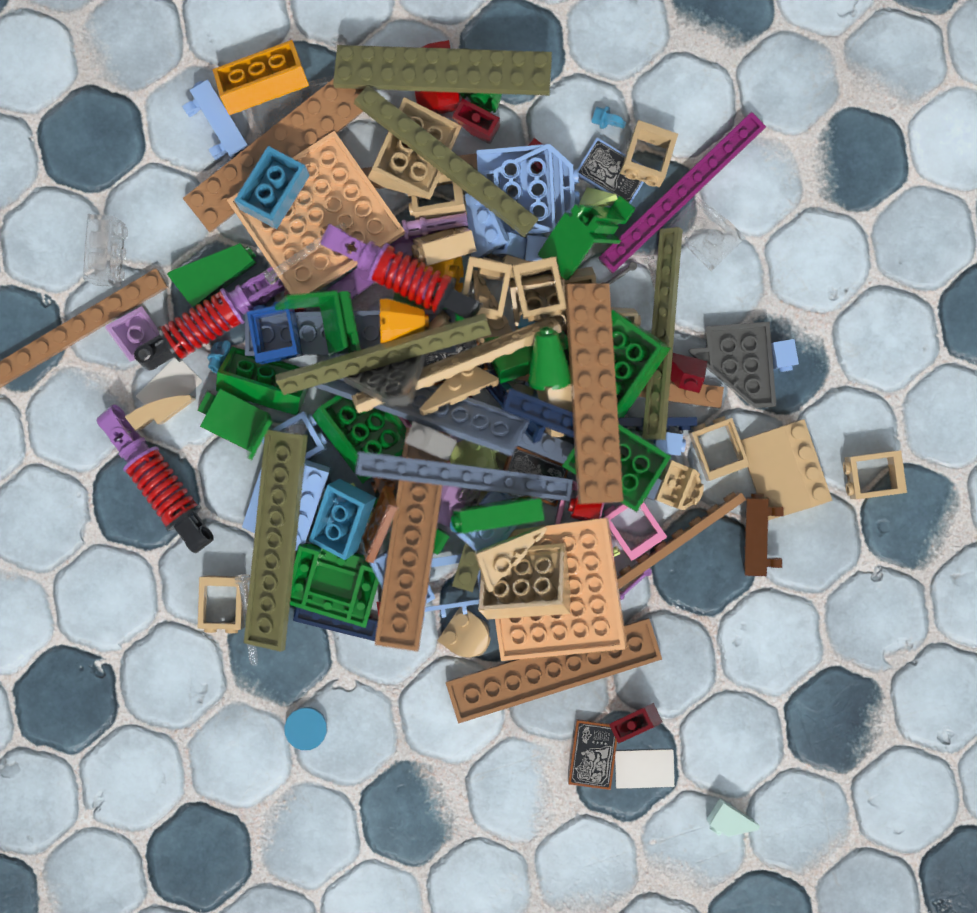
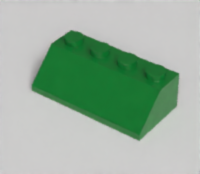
M233 346L217 372L216 391H219L221 388L240 399L295 416L298 415L304 403L308 388L284 395L276 382V375L301 367L282 361L259 364L256 363L255 356H245V350Z

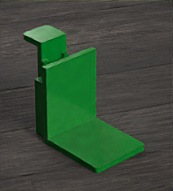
M622 196L618 197L611 208L575 204L570 211L572 213L565 212L538 252V256L542 259L556 257L559 275L563 279L569 280L594 243L620 244L622 240L614 234L618 229L617 225L619 223L626 224L635 211V207Z
M337 291L287 295L275 305V310L320 306L329 357L336 355L345 348H348L349 353L361 350L350 292L341 291L337 293Z
M221 388L217 395L207 390L197 411L205 414L200 427L246 449L247 458L250 460L253 459L272 423L270 413Z

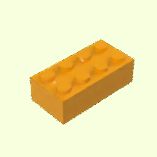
M293 40L212 69L219 95L229 115L309 86Z

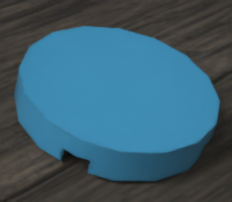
M304 707L293 711L287 718L284 726L288 742L299 750H312L318 747L324 741L327 734V723L324 715L312 707Z

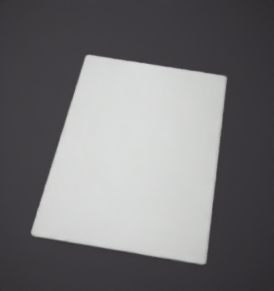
M174 357L136 397L146 405L163 398L190 395L202 383V380L183 361L178 362Z
M673 749L616 751V788L675 786Z

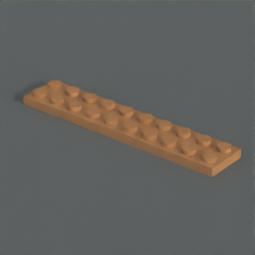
M332 79L183 197V200L210 233L235 214L227 200L240 192L268 146L293 158L331 132L335 131L337 134L364 112L354 104L355 99L364 89L334 88V79Z
M567 284L565 286L578 504L623 502L609 284Z
M407 427L405 441L411 428ZM439 432V433H441V434H443V435H445V436H448V437L451 436L450 434H447V433H444V432ZM404 443L402 458L447 463V460ZM399 480L396 497L398 508L393 517L375 645L419 651L443 485Z
M646 618L624 625L626 649L517 659L446 681L458 724L662 660L650 619Z

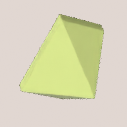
M587 187L579 205L606 207L614 204L618 198L616 194Z

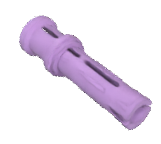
M466 212L432 219L420 217L419 220L406 222V220H402V226L405 230V239H409V236L421 234L426 236L428 232L468 226Z

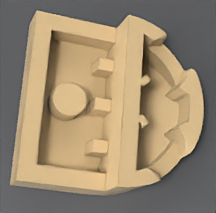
M669 460L661 474L660 480L662 481L654 500L682 510H686L691 505H696L704 491V485L701 483L699 472Z
M459 607L437 641L458 656L465 658L480 656L490 644L489 626L483 619L477 617L468 609V614L463 615L462 607Z

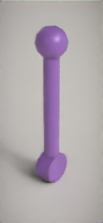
M650 568L644 571L624 591L619 592L620 600H623L625 595L645 576L651 575L652 571Z

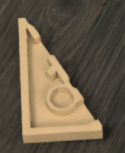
M473 270L474 299L483 303V307L498 309L499 304L490 293L485 280L477 277L478 270ZM498 316L497 320L487 318L491 335L481 337L479 341L480 344H483L485 338L499 337L513 332L506 316Z
M477 366L472 370L457 373L452 378L446 379L420 408V414L423 416L438 411V407L447 403L453 405L466 399L468 396L480 393V389L489 385L495 387L499 384V378Z
M544 524L474 552L488 592L493 591V586L503 576H507L511 568L516 566L528 553L527 550L535 541L538 542L547 531V527Z

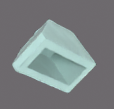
M721 798L706 819L710 825V830L718 835L723 833L728 837L756 831L760 828L755 820Z

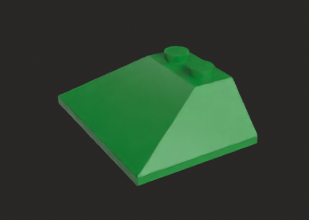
M300 544L294 563L290 605L366 628L379 581L370 563L365 560V555L355 553L344 560L315 544Z

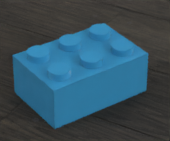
M268 146L234 201L241 211L277 230L310 175L304 164Z
M341 479L327 485L309 541L344 560L348 559L358 551L376 497Z

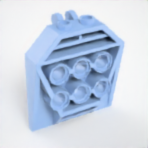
M551 144L476 150L478 172L506 194L508 187L515 185L518 188V194L513 199L533 215L536 206L542 205L545 208L544 216L538 218L539 220L528 234L552 232L565 212L572 213L570 211L573 206L580 204V192L575 191V185L579 183L578 169L574 170V165ZM534 162H541L543 170L539 174H534L531 170ZM513 163L517 167V172L509 176L506 173V167ZM538 183L544 187V192L540 196L534 195L532 191L533 186ZM501 220L505 232H510L516 235L519 234L512 227H510L503 220Z

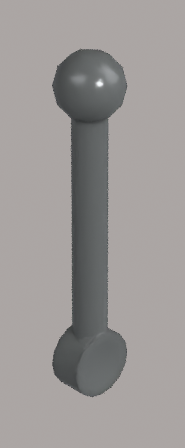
M631 262L622 272L606 283L603 282L601 284H612L630 270H636L637 264Z

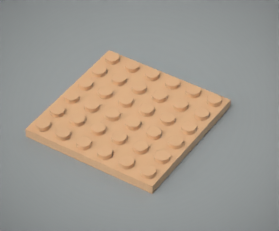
M335 131L292 158L304 164L310 176L277 230L241 211L234 201L238 193L227 200L290 295L316 293L358 265V262L319 244L329 224L365 244L373 241L375 245L381 248L386 243L390 244L405 234V230ZM355 243L354 245L349 244L348 249H350V253L352 251L356 252Z
M600 518L546 525L547 531L532 546L566 544L571 593L570 614L495 619L501 661L626 649L627 643L609 519ZM536 527L516 529L508 538Z

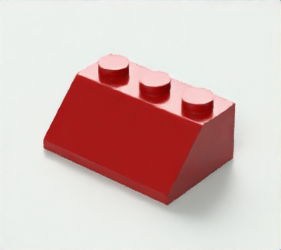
M449 40L429 43L421 47L451 49ZM415 91L417 104L437 114L455 111L460 103L458 92Z

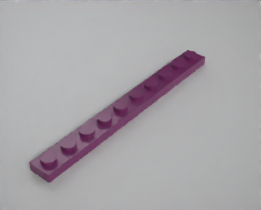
M751 112L619 238L622 240L620 244H612L598 259L613 274L751 143L766 126Z

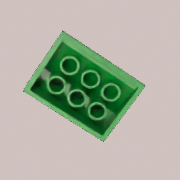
M612 310L618 418L621 419L627 414L671 347L617 311Z
M339 395L321 405L312 415L354 473L356 472L358 452L401 457L403 455L407 428L396 415L376 408L358 413L353 400ZM356 475L362 484L372 478L371 476Z
M618 424L623 502L620 503L638 512L671 456ZM574 446L562 467L576 475Z

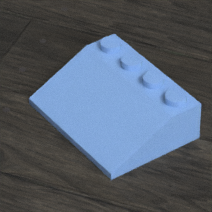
M306 459L296 551H298L300 544H305L330 467ZM261 470L242 528L255 533Z

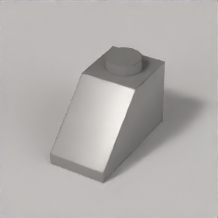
M413 422L405 441L408 445L449 461L457 442L448 436Z

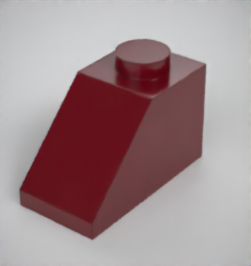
M463 98L452 116L471 135L488 144H491L500 128L499 117Z
M673 353L670 380L680 389L700 393L705 379L707 361Z
M654 703L609 725L619 744L663 723Z

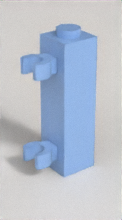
M209 80L197 82L190 90L195 100L184 104L182 107L189 117L202 110L221 143L209 149L212 157L217 160L225 153H228L231 159H233L247 148L248 144Z

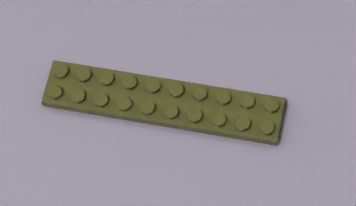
M337 45L333 85L334 88L365 89L369 85L375 90L550 96L552 52Z
M268 430L264 439L244 644L281 652L285 650L308 435Z

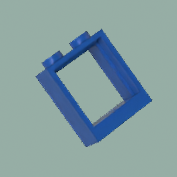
M274 302V306L266 307V305H259L253 307L252 311H247L256 363L266 364L303 356L294 309L275 310V305L278 302ZM287 313L292 346L265 352L259 318Z

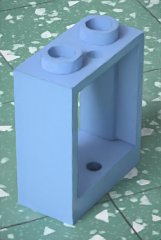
M303 411L271 430L283 431L303 420L317 447L306 453L305 459L309 460L326 450L325 444L328 442L322 432H317L315 428L317 422L312 417V414L308 415L307 412Z

